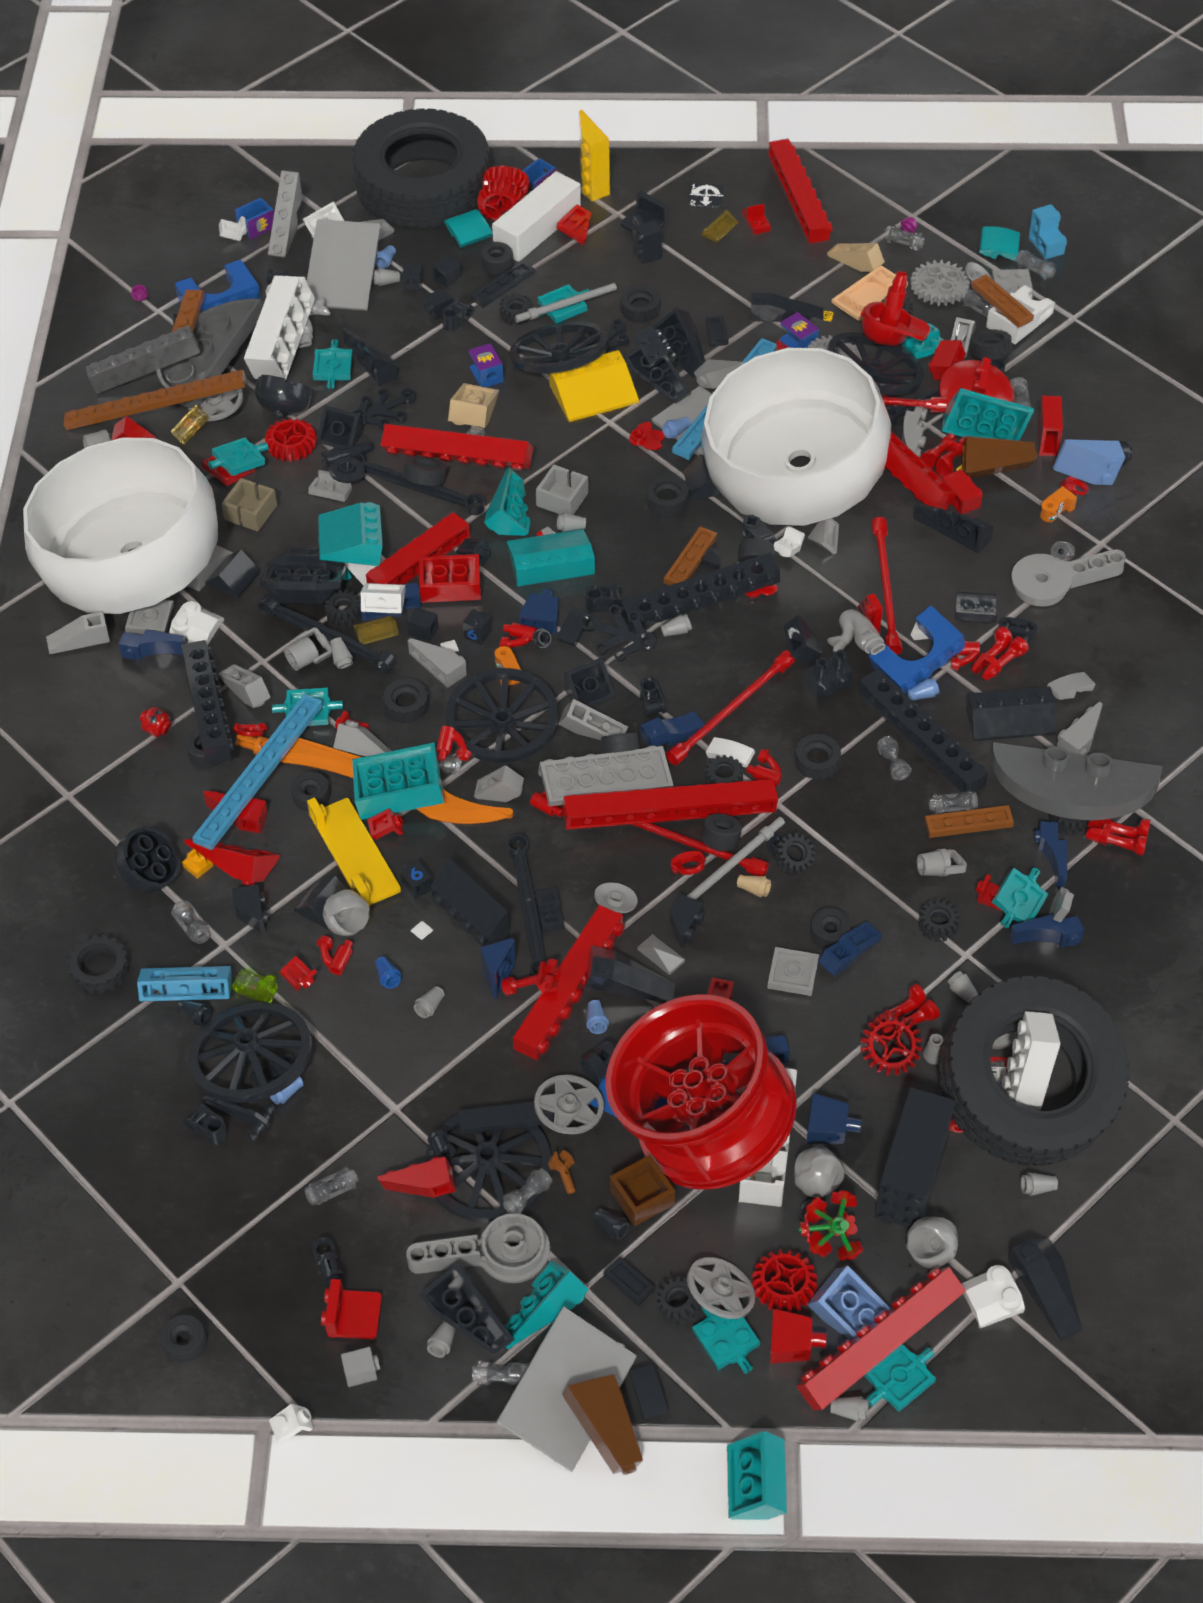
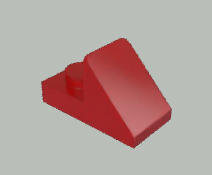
M764 203L747 207L741 211L754 235L768 232L771 228L764 215Z

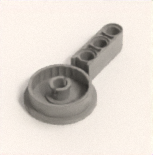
M1117 549L1073 561H1063L1058 557L1048 554H1033L1022 558L1016 563L1012 570V584L1017 595L1024 602L1034 606H1050L1062 600L1071 588L1122 574L1126 556L1123 551Z
M512 1213L502 1215L493 1220L484 1230L479 1240L477 1234L415 1243L408 1247L406 1256L409 1269L417 1274L449 1270L457 1263L462 1267L480 1266L490 1276L502 1282L520 1283L535 1277L543 1270L549 1259L550 1245L546 1232L536 1221L526 1215ZM511 1243H517V1244H518V1245L515 1246V1247L509 1246V1244H511ZM463 1250H470L469 1253H461ZM440 1253H445V1254H447V1255L444 1256V1257H438V1256H437V1255L440 1254ZM417 1256L423 1257L421 1260H413Z

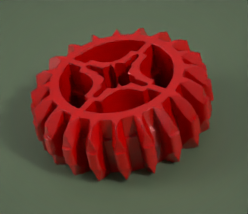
M502 165L485 170L482 181L483 186L484 184L488 185L489 181L494 183L497 179L499 182H502L504 179L505 183L511 181L512 186L517 184V189H521L522 194L526 196L530 184L526 172L521 171V169H515V167Z
M497 179L494 183L489 181L488 185L484 184L483 188L479 191L477 199L478 209L481 210V214H485L486 219L491 218L493 222L524 198V194H522L521 189H517V184L512 186L511 181L505 183L504 179L502 182H499Z
M291 417L289 420L282 419V422L276 421L275 425H270V429L267 430L265 442L268 444V452L271 454V457H275L276 460L282 459L283 462L290 460L291 463L293 460L299 461L300 458L306 459L307 455H311L312 450H315L317 442L315 430L310 423H306L305 420L299 421L298 418L292 420Z
M888 1014L884 1015V1022H882L881 1018L876 1017L875 1022L877 1026L870 1022L868 1027L872 1031L865 1029L863 1034L868 1038H861L860 1040L861 1043L867 1044V1046L860 1049L861 1052L869 1053L863 1058L864 1061L870 1058L873 1060L869 1065L870 1068H873L875 1064L879 1065L877 1073L886 1068V1076L890 1075L891 1069H893L895 1076L899 1075V1068H901L903 1073H907L908 1068L906 1064L913 1068L915 1063L911 1059L918 1061L920 1056L915 1052H921L923 1049L921 1046H916L917 1043L922 1042V1038H914L919 1033V1030H910L914 1023L910 1022L906 1026L904 1024L906 1017H902L900 1022H898L897 1014L893 1015L892 1021H890ZM882 1028H895L891 1036L876 1034ZM901 1032L907 1036L910 1049H907L900 1042ZM896 1035L894 1040L896 1043L894 1045H897V1048L890 1050L887 1055L888 1045H886V1042H890ZM873 1040L883 1048L881 1059L874 1051ZM892 1054L907 1056L906 1059L898 1063L887 1062Z
M780 1249L778 1255L770 1252L768 1258L763 1256L761 1262L755 1265V1271L752 1273V1279L754 1280L752 1288L755 1290L756 1298H760L761 1305L768 1303L769 1311L776 1307L777 1310L781 1311L786 1309L789 1313H791L792 1308L799 1312L801 1305L807 1307L809 1300L814 1297V1292L817 1290V1275L814 1273L813 1265H808V1258L800 1260V1252L793 1256L791 1250L787 1254H783ZM774 1271L775 1276L766 1283L765 1278L770 1272ZM803 1280V1287L795 1293V1286Z

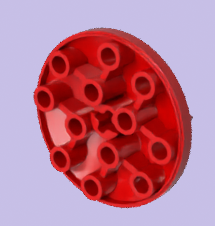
M983 357L982 361L966 360L949 367L940 381L939 396L947 398L948 406L951 399L961 388L1013 403V388L1005 374L990 364L991 359Z

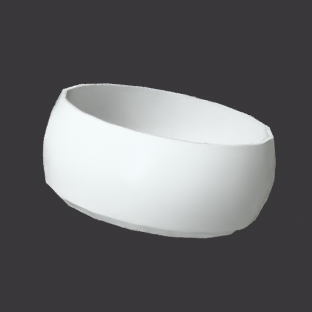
M785 348L756 356L727 374L709 398L701 434V448L713 484L740 513L755 515L762 522L771 525L804 526L837 517L865 499L883 473L891 436V422L878 386L872 377L851 358L822 348ZM797 456H807L811 459L803 467H794L790 464L791 460Z
M119 438L88 446L60 461L37 482L23 508L25 549L29 562L51 592L62 602L87 613L103 611V613L121 614L153 606L184 589L208 565L218 541L216 504L213 489L208 480L179 447L155 438Z

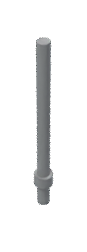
M612 283L539 308H530L527 312L515 315V320L518 323L527 319H536L539 315L617 290L616 284Z
M778 817L769 826L763 827L759 831V835L689 893L687 897L696 900L762 842L772 838L774 832L784 825L785 821Z

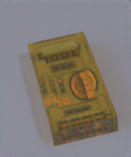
M195 405L170 432L184 445L210 417Z

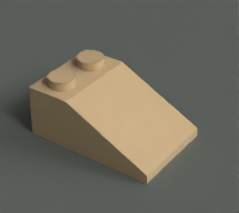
M463 383L450 400L448 421H452L456 425H472L476 429L485 428L491 418L500 390Z

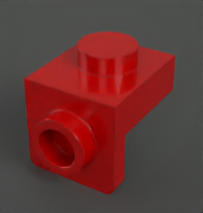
M295 956L279 973L298 991L302 987L307 989L315 981L313 976L317 971L315 969L310 971Z

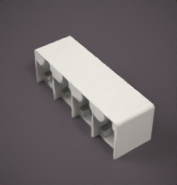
M558 172L553 173L492 224L493 242L508 244L512 248L513 259L516 261L522 260L557 230V223L575 205L581 206L580 183Z
M274 276L244 357L254 379H258V376L261 377V375L287 378L315 300L305 277Z
M785 1068L792 1079L794 1087H796L797 1070ZM790 1134L780 1151L768 1164L752 1176L740 1181L739 1202L782 1206Z

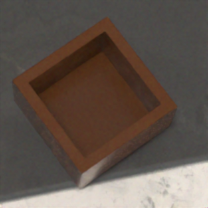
M651 1155L610 1176V1191L634 1227L675 1205V1190Z

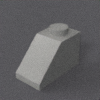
M956 317L951 340L962 341L966 352L964 358H966L976 322Z
M505 765L477 781L474 797L482 800L508 802L521 795L524 778Z

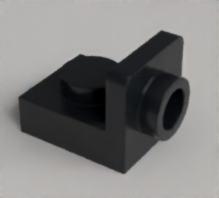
M465 538L456 550L458 555L479 554L480 566H483L491 555V551L483 538Z

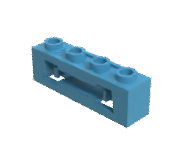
M231 966L141 969L137 981L139 1001L229 999L232 990ZM211 989H218V993H210ZM156 990H160V993H161V994H154V993H155Z

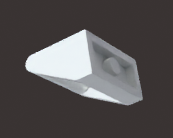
M365 583L361 591V612L402 613L405 585Z

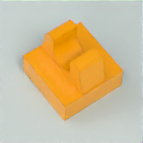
M195 849L191 850L187 854V858L182 862L183 867L197 879L213 867V863L196 852Z

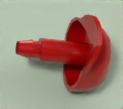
M897 272L892 281V286L888 288L885 302H872L863 308L861 312L862 329L870 341L882 345L898 346L908 336L919 340H925L928 337L930 326L923 320L910 315L902 308L907 293L905 290L907 286V273Z

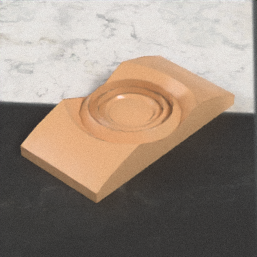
M879 266L834 297L831 303L855 319L862 320L861 312L863 308L869 303L881 302L882 299H885L888 288L892 286V281L896 275L885 267Z

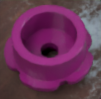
M907 217L901 221V228L905 233L915 232L918 224L914 218Z
M136 285L131 290V297L136 301H144L148 297V290L143 285Z

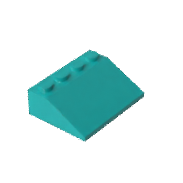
M960 388L949 402L943 415L942 432L961 437L973 436L1020 441L1034 412V408Z
M371 502L357 503L318 516L320 560L379 566L382 552L380 505Z
M584 529L507 541L517 587L595 574V558L591 543Z
M435 743L352 759L355 804L361 820L369 819L387 809L398 813L444 803Z

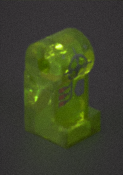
M245 969L240 970L232 984L235 992L259 1002L271 1003L278 991L275 976L267 974L264 977Z

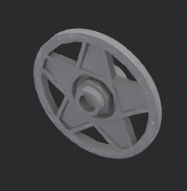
M242 389L205 397L198 406L208 416L205 421L220 420L234 413L242 404ZM238 395V399L233 405L230 400ZM188 408L193 417H200L193 408Z
M559 1075L546 1080L538 1088L534 1107L538 1118L550 1129L563 1134H580L597 1125L603 1114L604 1102L599 1090L586 1079L573 1075ZM569 1081L579 1083L586 1088L574 1090ZM555 1083V1094L542 1095L546 1088ZM595 1098L598 1103L597 1115L588 1107ZM541 1109L555 1113L554 1123L544 1115ZM573 1120L586 1124L580 1127L567 1128Z
M708 1257L697 1260L690 1267L687 1274L689 1290L696 1301L706 1310L728 1319L744 1317L751 1311L755 1303V1292L749 1279L736 1266L722 1259ZM702 1265H714L712 1272L700 1268ZM730 1271L733 1274H735L741 1281L732 1279ZM694 1279L704 1287L701 1295L695 1286ZM749 1296L748 1305L743 1309L739 1298ZM713 1305H723L728 1311L721 1310Z

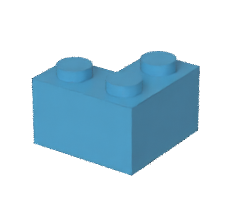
M1052 204L1032 211L1028 236L1045 259L1064 254L1065 246L1067 245L1066 237L1058 230L1061 219L1060 213Z

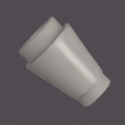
M378 268L373 272L374 285L383 286L400 282L399 271Z
M567 513L558 514L557 530L567 532L586 528L585 517Z
M680 614L664 625H661L664 637L684 634L692 630L687 614L683 616Z
M338 637L331 640L334 665L338 669L351 666L353 664V657L342 641V638Z
M961 971L954 974L947 982L950 985L949 989L967 1003L978 995L967 974H963Z
M435 986L415 1001V1012L422 1018L432 1016L445 996L444 991L440 987Z
M933 1034L923 1049V1057L930 1064H939V1056L943 1045V1037L939 1034Z
M1028 1172L1021 1177V1190L1023 1194H1028L1029 1196L1050 1192L1058 1188L1056 1176Z
M443 1321L427 1341L429 1353L439 1358L448 1354L456 1329Z
M862 1396L836 1398L831 1402V1413L860 1422V1420L867 1419L869 1402L867 1399H863Z

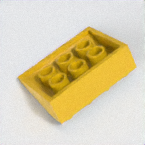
M579 110L582 192L591 201H595L610 195L609 138L583 110Z
M619 350L603 354L591 363L572 370L549 373L550 387L569 422L639 403L626 362Z

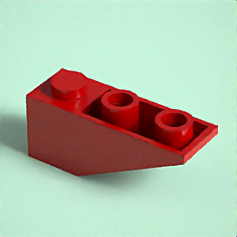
M204 791L206 806L214 810L226 794L217 791ZM258 798L251 799L232 825L239 830L261 834L268 815L266 801Z
M435 1157L428 1162L411 1164L405 1169L388 1171L384 1175L378 1176V1181L385 1190L431 1198L456 1191L452 1167L446 1157Z

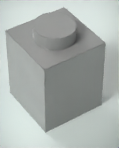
M370 1347L341 1354L348 1387L377 1380L376 1370H380L377 1355L372 1356Z

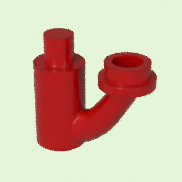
M514 622L512 625L504 624L503 631L510 633V636L518 639L510 640L509 636L502 637L500 647L513 648L532 641L533 632L537 628Z
M965 641L966 646H964L963 650L955 654L959 656L951 657V670L958 671L959 667L974 661L980 653V642Z
M441 726L436 751L439 753L438 760L446 761L447 755L451 754L454 740L459 747L456 751L457 759L469 761L472 753L468 751L461 734L455 731L453 727Z
M762 749L759 753L758 761L761 764L767 762L771 769L761 765H757V767L749 765L747 773L753 775V779L756 780L773 779L775 787H778L782 778L780 766L769 754V749Z
M545 791L541 793L536 792L532 796L530 805L550 816H563V811L559 805H548Z
M321 936L316 943L320 947L324 964L331 973L342 975L353 953L351 949L353 943L350 940H345L343 945L338 946L333 958H331L328 950L332 949L333 940L328 936Z

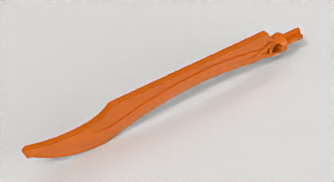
M237 735L235 744L251 749L257 755L269 739L262 736L253 738ZM298 738L280 762L314 767L353 778L352 759L361 757ZM444 789V803L417 808L418 811L430 819L455 824L488 823L513 817V810L511 808L492 807L469 802L451 795Z

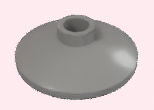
M969 262L965 267L971 285L972 281L986 274L991 278L989 273L977 263Z
M619 883L601 884L594 893L595 900L599 905L617 913L632 911L638 902L636 894L627 886Z

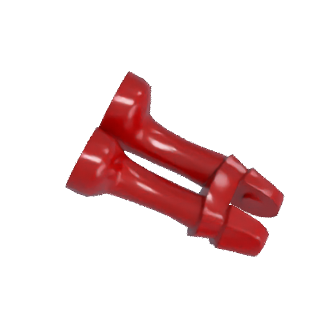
M949 433L938 446L923 452L920 459L931 469L936 464V472L940 477L951 474L953 472L952 461L962 454V445L966 437H962L957 443L955 441L958 436ZM944 451H947L945 455L941 456Z
M1000 626L995 631L994 645L987 652L979 655V658L972 665L971 671L976 675L987 666L982 675V679L985 681L995 677L1001 672V668L1016 657L1024 655L1029 650V646L1023 638L1015 637L1012 640V634L1006 627ZM1008 648L1002 656H1000L997 660L995 659V657L998 654H1000L1004 649Z
M1111 819L1089 820L1086 838L1097 844L1101 843L1104 846L1107 843L1114 844L1143 856L1151 819H1142L1138 826L1122 825L1111 821ZM1111 833L1123 835V836H1126V837L1117 836V835H1114V834H1111Z
M914 984L908 989V999L895 1008L885 1010L876 1017L881 1018L882 1022H884V1015L888 1014L890 1021H892L894 1014H897L899 1018L919 1008L915 1013L906 1017L904 1024L907 1026L910 1022L916 1025L924 1021H934L940 1017V1013L932 1000L926 1001V995L921 986ZM886 1027L879 1035L891 1036L895 1028Z

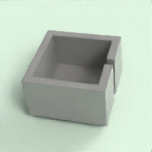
M553 465L536 489V506L558 514L567 513L574 515L588 494V476L572 471L571 487H569V470Z

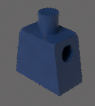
M543 589L541 594H530L519 613V624L537 629L543 628L549 631L550 634L557 635L558 598L553 596V592L550 589Z
M813 1094L806 1143L842 1144L845 1142L846 1131L860 1133L862 1119L848 1117V1103Z

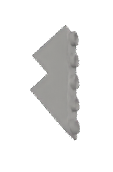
M281 171L268 255L285 257L298 229L297 211L302 201L298 172Z

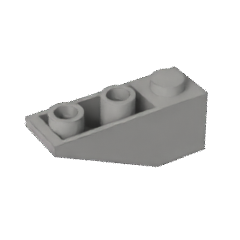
M103 611L83 615L46 637L49 654L110 642Z
M1098 702L1094 707L1090 706L1081 718H1076L1067 730L1063 729L1057 737V747L1064 748L1069 753L1086 755L1090 751L1103 704Z

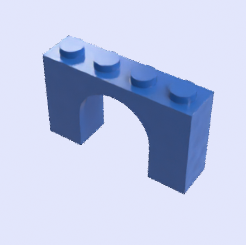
M241 259L224 265L226 278L231 287L219 294L204 292L205 297L199 313L231 301L260 299L259 285ZM192 278L175 283L177 297L181 303L186 290H200Z
M932 606L916 617L918 628L934 643L932 650L927 656L920 660L907 661L897 656L886 644L883 651L876 655H869L871 665L876 670L879 669L882 673L888 675L891 681L897 687H900L905 694L921 681L929 678L937 668L944 666L948 659L960 653L964 646H966L964 636Z

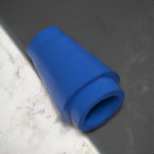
M379 957L375 961L381 985L388 989L398 986L401 982V973L386 957Z

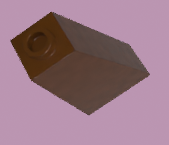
M967 436L962 445V470L970 478L1030 467L1037 459L1038 452L1035 449V442Z
M615 1374L568 1385L562 1393L563 1398L612 1473L622 1472L623 1475H628L637 1471V1467L641 1464L643 1458Z

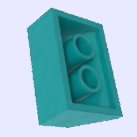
M762 1431L728 1444V1518L732 1520H769L786 1514L785 1440Z

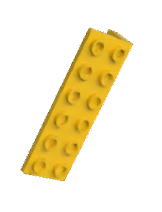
M315 797L307 800L309 816L352 891L360 895L368 905L401 892V887L348 798L326 807L322 804L319 805Z

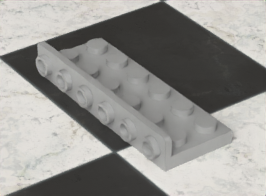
M649 746L644 749L617 753L588 754L583 757H567L561 760L549 759L540 762L538 770L539 776H542L549 806L563 805V796L670 788L674 786L663 746Z

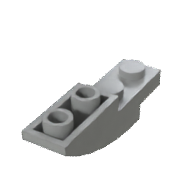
M916 406L914 412L906 410L902 442L919 458L922 451L920 447L924 448L926 436H923L922 420H926L928 409L922 406Z

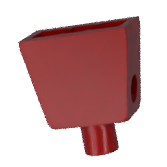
M773 1309L770 1363L810 1360L811 1347L826 1348V1333L812 1332V1318Z

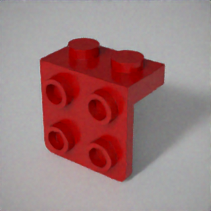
M331 1279L330 1288L325 1290V1303H328L327 1311L323 1310L321 1319L328 1337L376 1338L382 1300L381 1294L379 1292L344 1291L340 1279Z

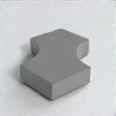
M1061 887L1052 900L1048 915L1053 914V919L1061 922L1070 911L1074 895L1068 889Z

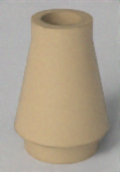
M740 875L737 880V887L758 897H766L771 888V880L767 879L766 876Z

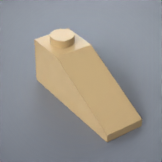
M878 243L837 244L827 253L829 257L861 272L871 273L884 263Z

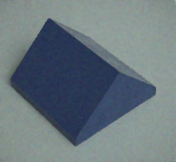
M511 938L480 948L482 972L493 998H497L502 990V979L509 977L516 966L515 941Z

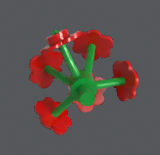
M841 1190L832 1193L831 1202L840 1205L837 1217L832 1218L826 1214L825 1208L827 1203L819 1197L814 1198L812 1203L807 1205L804 1222H800L798 1230L801 1232V1237H806L812 1253L819 1254L821 1257L831 1253L832 1247L828 1241L833 1235H840L844 1243L843 1248L837 1251L839 1260H852L863 1251L859 1241L853 1243L852 1241L848 1242L847 1239L849 1234L852 1235L857 1232V1226L854 1224L856 1221L855 1217L849 1216L844 1211L845 1207L857 1206V1197L849 1191ZM822 1219L828 1221V1224L825 1225H808V1222L816 1224L818 1220ZM829 1230V1233L826 1236H822L817 1231Z

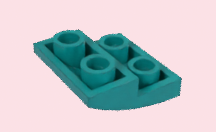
M477 209L445 220L451 236L456 238L460 248L487 239L493 235L488 223Z
M983 227L979 253L996 259L999 254L1004 258L1015 261L1018 257L1020 233L1002 227Z
M927 323L930 326V333L925 340L908 336L902 343L905 349L916 359L935 354V349L938 347L940 340H943L940 337L939 329L932 324Z

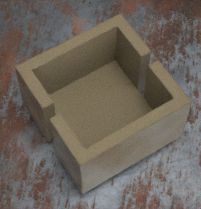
M240 478L221 503L224 520L238 525L242 522L244 527L259 531L277 507L275 489L259 484L257 492L256 483Z

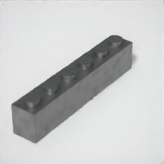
M188 325L178 328L169 334L161 335L154 340L146 341L134 348L126 349L119 354L111 355L99 362H94L86 366V371L93 388L99 394L200 353V349Z

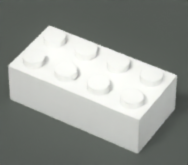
M1025 1011L1023 1020H1020L1018 1023V1037L1013 1041V1055L1008 1058L1007 1075H1004L1002 1079V1088L1005 1089L1006 1095L1015 1103L1031 1110H1041L1061 1044L1053 1014Z

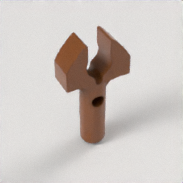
M563 1150L559 1154L561 1162L555 1151L549 1159L550 1170L560 1172L567 1194H573L575 1187L568 1170L574 1164L573 1157Z

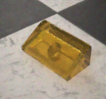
M726 210L701 234L718 242L739 222Z
M391 615L353 626L357 638L362 644H368L399 634L396 621Z

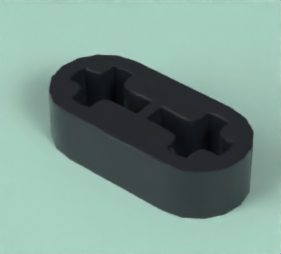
M1004 617L999 621L998 628L1000 626H1010L1007 629L1012 634V638L1021 637L1025 641H1030L1036 637L1037 625L1032 621L1013 617Z

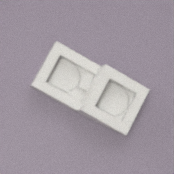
M714 737L706 754L708 758L714 759L718 755L720 757L726 755L727 758L733 756V760L738 759L742 767H747L755 751L741 743Z

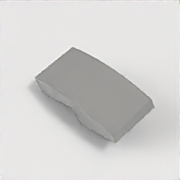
M1080 672L1058 678L1050 682L1047 687H1051L1055 698L1063 700L1074 698L1076 692L1093 691L1095 683L1085 672Z

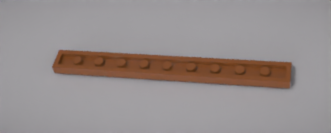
M243 370L232 371L227 374L212 376L211 378L195 380L190 383L178 384L173 387L125 397L120 400L71 410L65 413L64 427L66 430L245 388L246 375Z

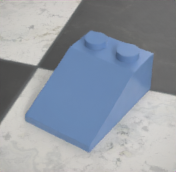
M1065 439L1054 463L1053 470L1094 485H1113L1125 455L1119 441Z
M848 1265L835 1269L807 1304L825 1323L850 1341L857 1336L856 1331L864 1325L870 1326L875 1322L873 1318L883 1310L887 1312L891 1309Z

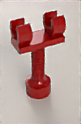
M549 959L546 963L544 961L540 962L539 972L536 975L517 980L512 976L502 979L503 992L507 996L513 995L518 992V988L534 984L537 985L542 994L546 993V991L552 992L557 987V982L553 983L554 976L552 975L559 974L561 965L555 967L557 960Z

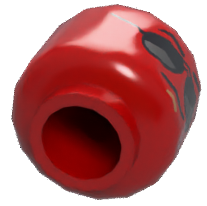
M151 707L148 711L144 710L139 718V721L142 722V730L154 737L165 736L172 725L170 715L157 707Z

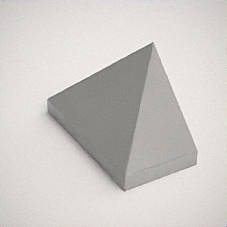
M832 518L819 521L808 536V539L835 554L837 553L839 524Z
M653 934L637 947L638 951L669 975L685 962L684 958Z

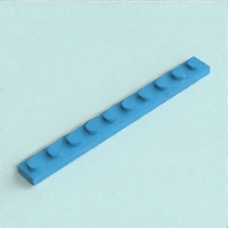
M762 338L744 359V364L756 356L777 351L776 344ZM708 405L672 448V453L689 460L701 446V434Z
M306 694L300 698L192 837L193 843L213 850L322 708L321 700Z

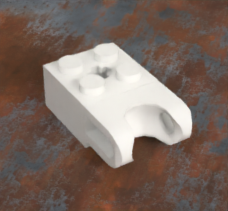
M1024 285L1015 293H1010V295L1034 315L1033 321L1018 328L999 310L993 307L988 312L986 327L1008 332L1012 337V343L1016 344L1052 315L1055 302L1048 298L1041 301L1032 300L1031 293L1033 289Z

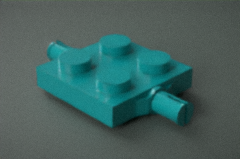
M568 284L539 296L538 304L542 307L590 290L586 289L577 292ZM581 301L545 314L550 316L555 323H559L587 311V304Z
M334 340L331 341V348L315 349L313 380H328L327 388L329 389L335 387V380H351L353 352L352 349L338 348V340H335V344Z
M244 437L212 448V455L216 460L209 461L208 466L210 469L219 466L224 467L233 476L265 465V458L260 452L268 450V444L264 442L254 445Z
M328 688L287 690V698L284 704H272V713L285 712L287 716L304 694L321 700L323 706L308 726L329 725L331 709H343L342 700L330 701Z
M1013 868L996 893L992 903L1006 914L1000 923L1003 927L1009 928L1012 920L1018 923L1033 920L1039 912L1048 893L1036 883V879L1040 875V870L1037 868H1032L1029 876Z
M702 1307L707 1317L704 1321L693 1326L692 1331L716 1368L720 1370L728 1364L738 1363L744 1374H747L748 1371L750 1372L753 1367L746 1359V1356L749 1352L760 1346V1341L744 1317L738 1319L723 1318Z
M901 1344L864 1375L875 1388V1391L865 1398L870 1403L869 1405L873 1407L883 1398L898 1412L905 1408L935 1382L936 1378L925 1366V1362L934 1356V1352L930 1351V1348L927 1347L917 1356Z

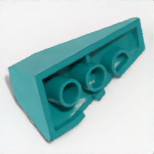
M507 468L486 512L484 523L498 535L526 536L529 533L531 522L530 518L526 517L528 505L524 504L523 497L526 496L523 479L511 468Z
M551 1260L532 1283L534 1290L530 1296L523 1297L520 1304L522 1306L519 1313L511 1316L505 1325L515 1339L506 1348L510 1349L554 1321L562 1307L568 1310L573 1309L583 1301L589 1289L571 1271Z

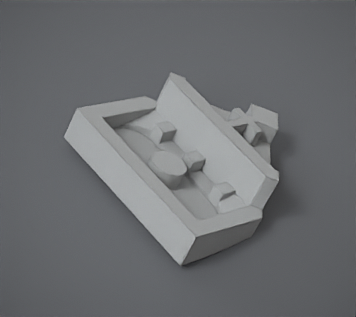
M323 470L318 471V477L309 486V494L343 502L346 501L352 490L351 483L338 482L330 476L329 472Z

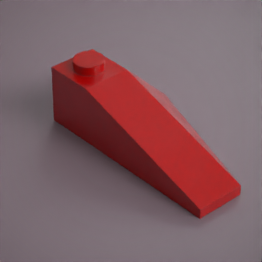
M193 838L185 839V844L195 849L196 852L203 855L231 877L242 880L241 883L245 885H254L255 882L264 881L280 857V854L260 849L247 850L243 849V846L224 845L223 842H218L213 850L193 843Z

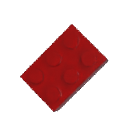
M479 554L419 557L421 603L481 600Z

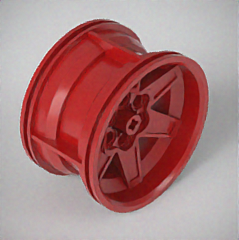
M689 995L670 1000L650 1010L625 1032L615 1047L607 1068L606 1093L612 1111L622 1125L631 1134L639 1138L645 1156L651 1155L667 1180L685 1188L700 1190L717 1189L736 1184L752 1176L768 1164L780 1151L794 1124L797 1101L791 1077L779 1059L767 1050L764 1035L750 1013L736 1002L715 995ZM739 1053L727 1066L723 1064L724 1054ZM660 1096L668 1099L667 1105L654 1110Z

